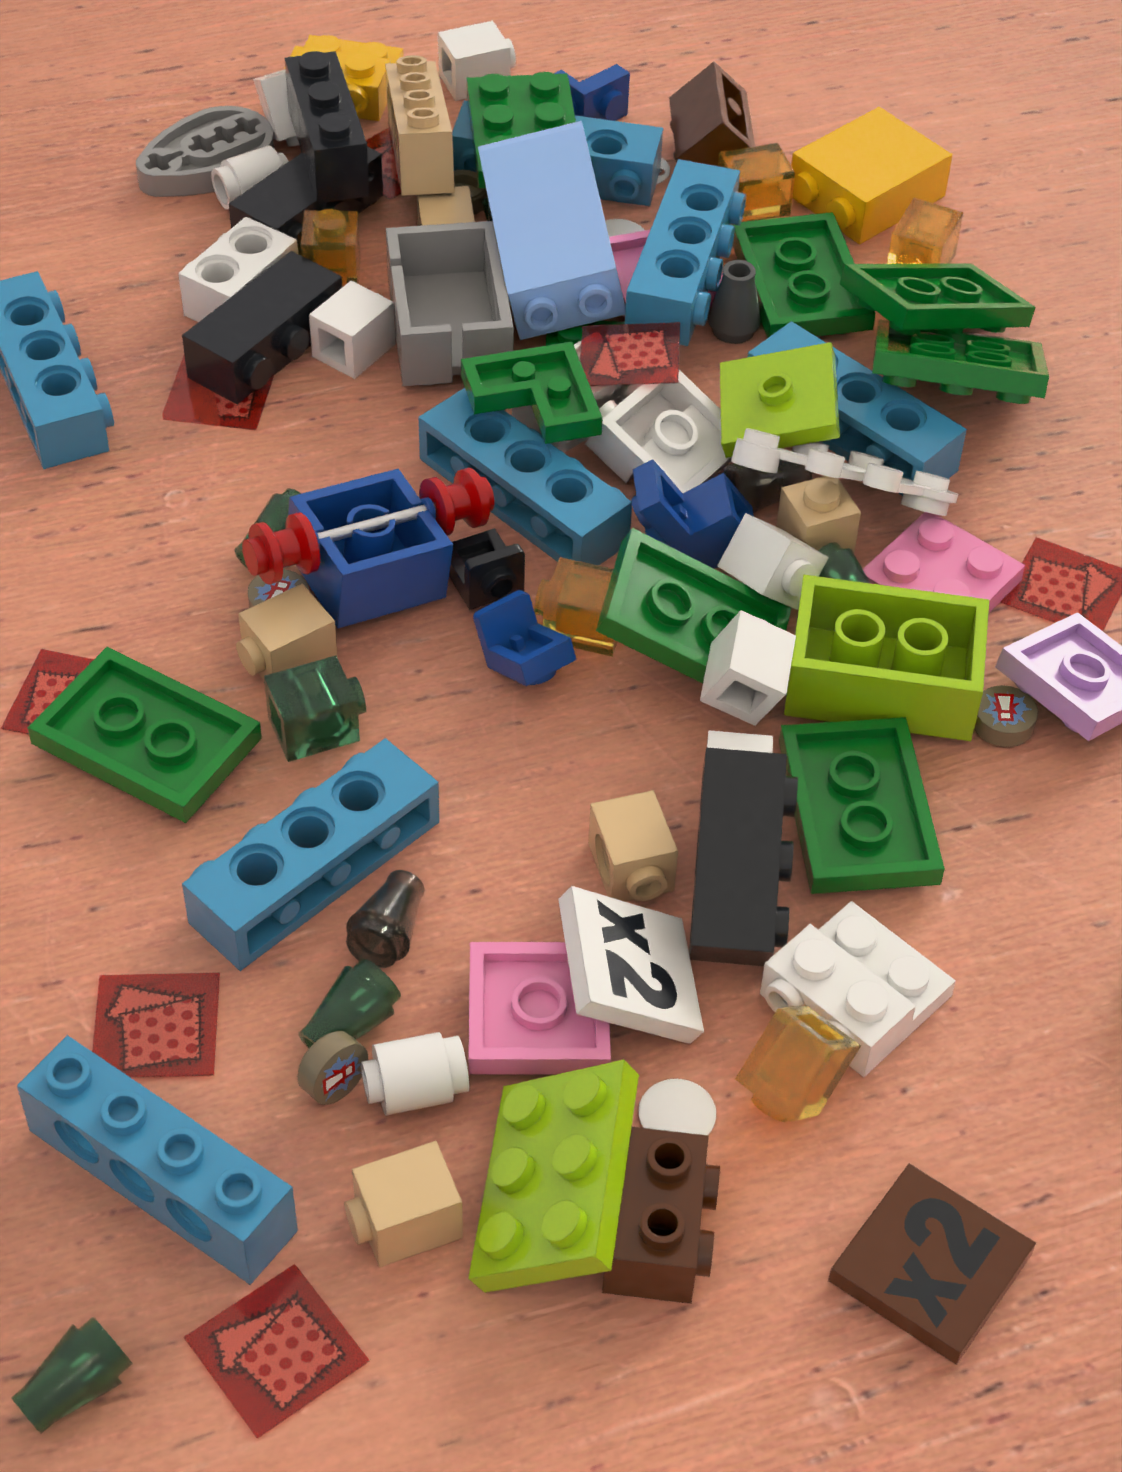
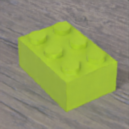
M803 575L795 630L796 638L784 715L828 722L906 717L910 733L971 741L984 688L990 599Z

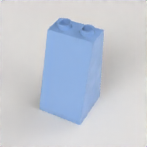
M582 121L478 146L507 294L520 340L625 315V303Z

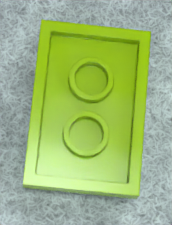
M625 1060L503 1086L468 1277L484 1293L611 1271L639 1074Z

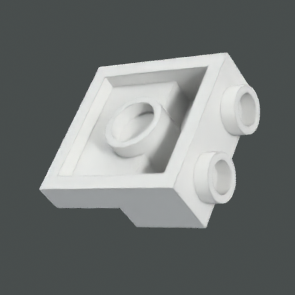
M672 364L673 368H667V370L662 368L653 376L645 370L625 390L623 394L625 399L617 405L613 400L605 403L599 409L603 417L602 435L589 437L585 445L625 483L634 477V468L653 459L679 490L684 493L712 479L731 462L732 457H725L721 445V409Z
M850 901L820 929L809 924L765 962L760 994L778 1016L785 1020H793L817 1039L820 1047L829 1057L837 1062L848 1064L861 1076L865 1077L952 996L956 980L854 902Z

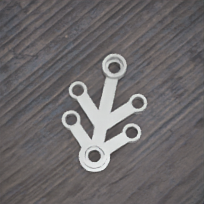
M750 428L745 429L743 439L737 438L731 462L769 473H777L780 459L805 465V470L833 478L863 481L864 485L876 489L903 493L902 505L941 516L947 515L950 503H956L959 495L948 490L950 479L938 475L916 471L914 480L902 477V471L883 466L885 459L857 451H851L848 463H844L845 457L828 452L829 445L821 442L793 446L792 451L777 448L780 440L779 436Z

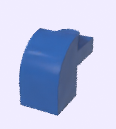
M653 459L633 469L636 495L632 497L631 502L638 520L645 527L646 535L713 569L719 568L717 565L745 513L754 516L752 506L729 478L722 473L682 493Z

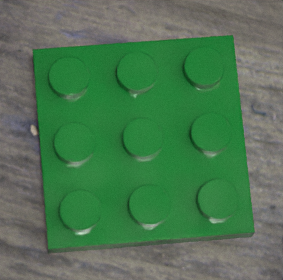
M879 319L872 373L883 375L882 381L884 383L900 387H915L917 380L940 383L939 390L964 396L972 395L974 388L997 391V399L1016 404H1028L1031 397L1045 398L1049 372L1042 343L970 332L951 334L938 329L921 330V333L918 335H907L890 328L889 321Z

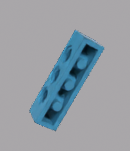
M464 100L452 131L454 170L476 172L468 101ZM575 116L576 122L582 121L600 199L651 206L661 169L663 128Z
M678 159L627 288L624 333L629 331L643 332L641 330L650 331L651 329L652 331H658L657 329L666 330L668 333H665V335H670L665 336V338H668L666 339L668 343L689 346L695 326H705L711 302V293H708V290L717 292L723 269V259H720V257L729 258L735 234V226L732 225L740 226L744 215L746 194L738 192L740 170Z
M36 271L0 280V371L42 468L47 469L110 451L106 428L114 426V418L106 394H95L97 382L89 358L79 359L78 357L81 356V349L72 323L63 325L65 314L57 291L48 292L39 272Z
M791 321L750 350L747 357L826 342ZM833 347L836 362L840 438L820 442L829 445L828 449L845 457L847 461L851 451L885 459L883 466L902 471V477L914 480L916 471L938 475L947 479L958 472L967 429L898 386L884 383L882 381L883 377L873 374L872 370Z
M465 388L418 417L420 460L452 484L454 483L456 472L465 468H472L480 477H485L492 487L495 499L494 508L490 512L578 578H582L619 552L621 541L631 529L632 502L619 489L609 486L584 468L577 459L567 456L551 443L545 444L542 435L538 431L528 428L505 410L474 414Z
M384 738L365 753H358L351 757L340 771L316 788H309L303 791L291 806L266 824L262 823L254 826L246 833L242 841L217 859L206 861L197 867L190 878L182 883L188 923L239 971L243 970L440 822L439 782Z
M67 1035L17 1085L30 1132L251 1285L298 1231L293 1187L70 1036Z

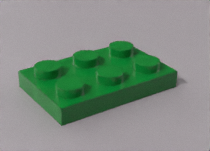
M538 72L534 75L514 76L487 74L483 77H467V101L478 188H486L478 146L576 122L568 73Z
M833 212L741 222L740 226L732 225L735 226L732 246L737 259L751 263L756 269L755 283L761 323L767 338L791 321L815 336L873 330L876 312L860 306L858 298L840 285L845 264L855 263Z
M972 263L845 264L840 280V285L858 298L860 306L878 312L889 320L890 328L907 335H918L921 333V330L938 329L946 333L961 334L964 329L980 328L988 332L1003 333L1006 328L1030 327L1036 308Z
M632 528L621 541L596 631L703 684L711 642L740 610L787 631L791 607L763 596L749 586Z
M106 647L27 727L31 744L184 823L189 821L262 739L259 721L109 647Z
M906 717L781 725L779 745L781 754H787L786 776L798 777L795 821L810 893L820 894L941 885L945 868Z

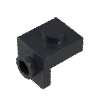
M495 528L452 542L453 551L449 577L469 610L496 602L517 590L524 591L525 553L519 544L506 547Z

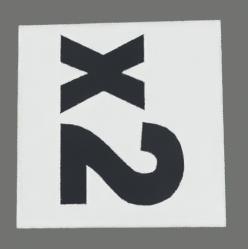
M571 886L558 901L576 1014L691 1044L704 1032L682 918Z

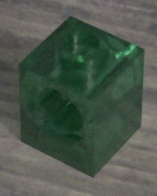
M336 655L264 676L268 718L288 762L360 741L358 715L366 713L365 697L356 677L347 679Z

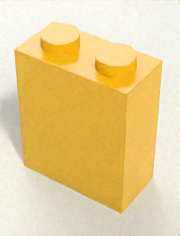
M879 106L793 152L788 195L815 214L833 212L841 232L860 245L945 197L953 154Z

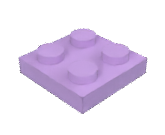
M1078 612L1002 649L995 667L1011 679L1022 692L1035 698L1060 718L1067 728L1079 733L1087 741L1122 724V646Z

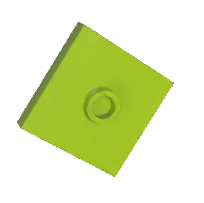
M832 342L720 362L721 445L726 458L732 457L737 438L743 439L746 428L779 436L780 440L777 448L840 438L836 362Z

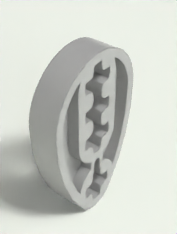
M217 106L198 111L168 127L148 143L136 159L139 188L145 194L154 197L190 196L214 192L211 178L212 170L221 167V162L225 159L268 145L274 148L272 127L264 116L243 107Z

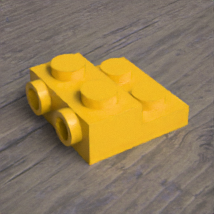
M309 35L304 47H294L290 57L301 56L311 51L323 53L336 51L358 118L380 121L387 105L385 63H396L398 58L403 57V48L385 46L379 42L363 43L342 40L331 35Z

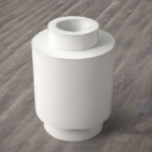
M268 145L223 160L221 167L215 168L211 172L213 188L220 204L226 210L229 209L230 202L288 163L287 157L282 152L277 153L272 146Z
M440 1032L374 1044L372 1045L373 1059L361 1062L367 1101L369 1104L381 1102L385 1115L453 1102L454 1094L469 1092L468 1068L459 1036L443 1038Z

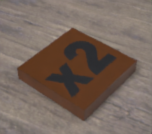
M908 1164L832 1266L828 1281L957 1365L1031 1257L1036 1242L913 1165Z

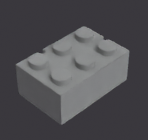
M493 221L386 228L388 285L390 299L394 302L395 335L403 386L452 383V375H461V359L513 351L514 326Z

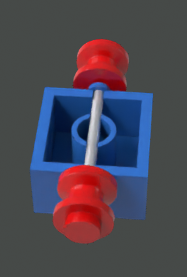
M465 468L456 472L452 485L445 486L437 477L424 479L420 484L418 496L401 471L394 469L290 496L285 529L273 532L265 522L251 525L249 539H245L242 544L244 560L249 572L253 576L259 575L268 585L282 580L283 568L296 565L324 609L335 620V625L339 629L446 598L453 543L448 538V535L453 533L455 521L463 519L471 528L486 525L489 520L490 511L494 508V493L489 481L485 477H480L472 468Z

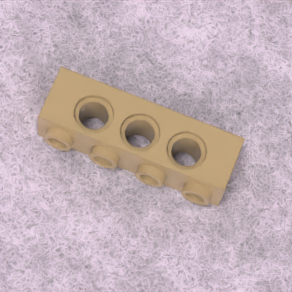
M404 56L398 58L396 63H385L388 123L402 196L455 193L452 128L436 62L427 61L426 58L421 56Z

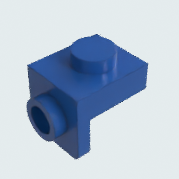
M615 64L580 82L568 74L575 116L616 121L628 115L630 73ZM559 70L554 74H565L566 72Z
M517 590L476 611L473 615L487 667L524 686L544 683L555 676L556 670L577 660L571 638L539 624L530 595L522 590Z

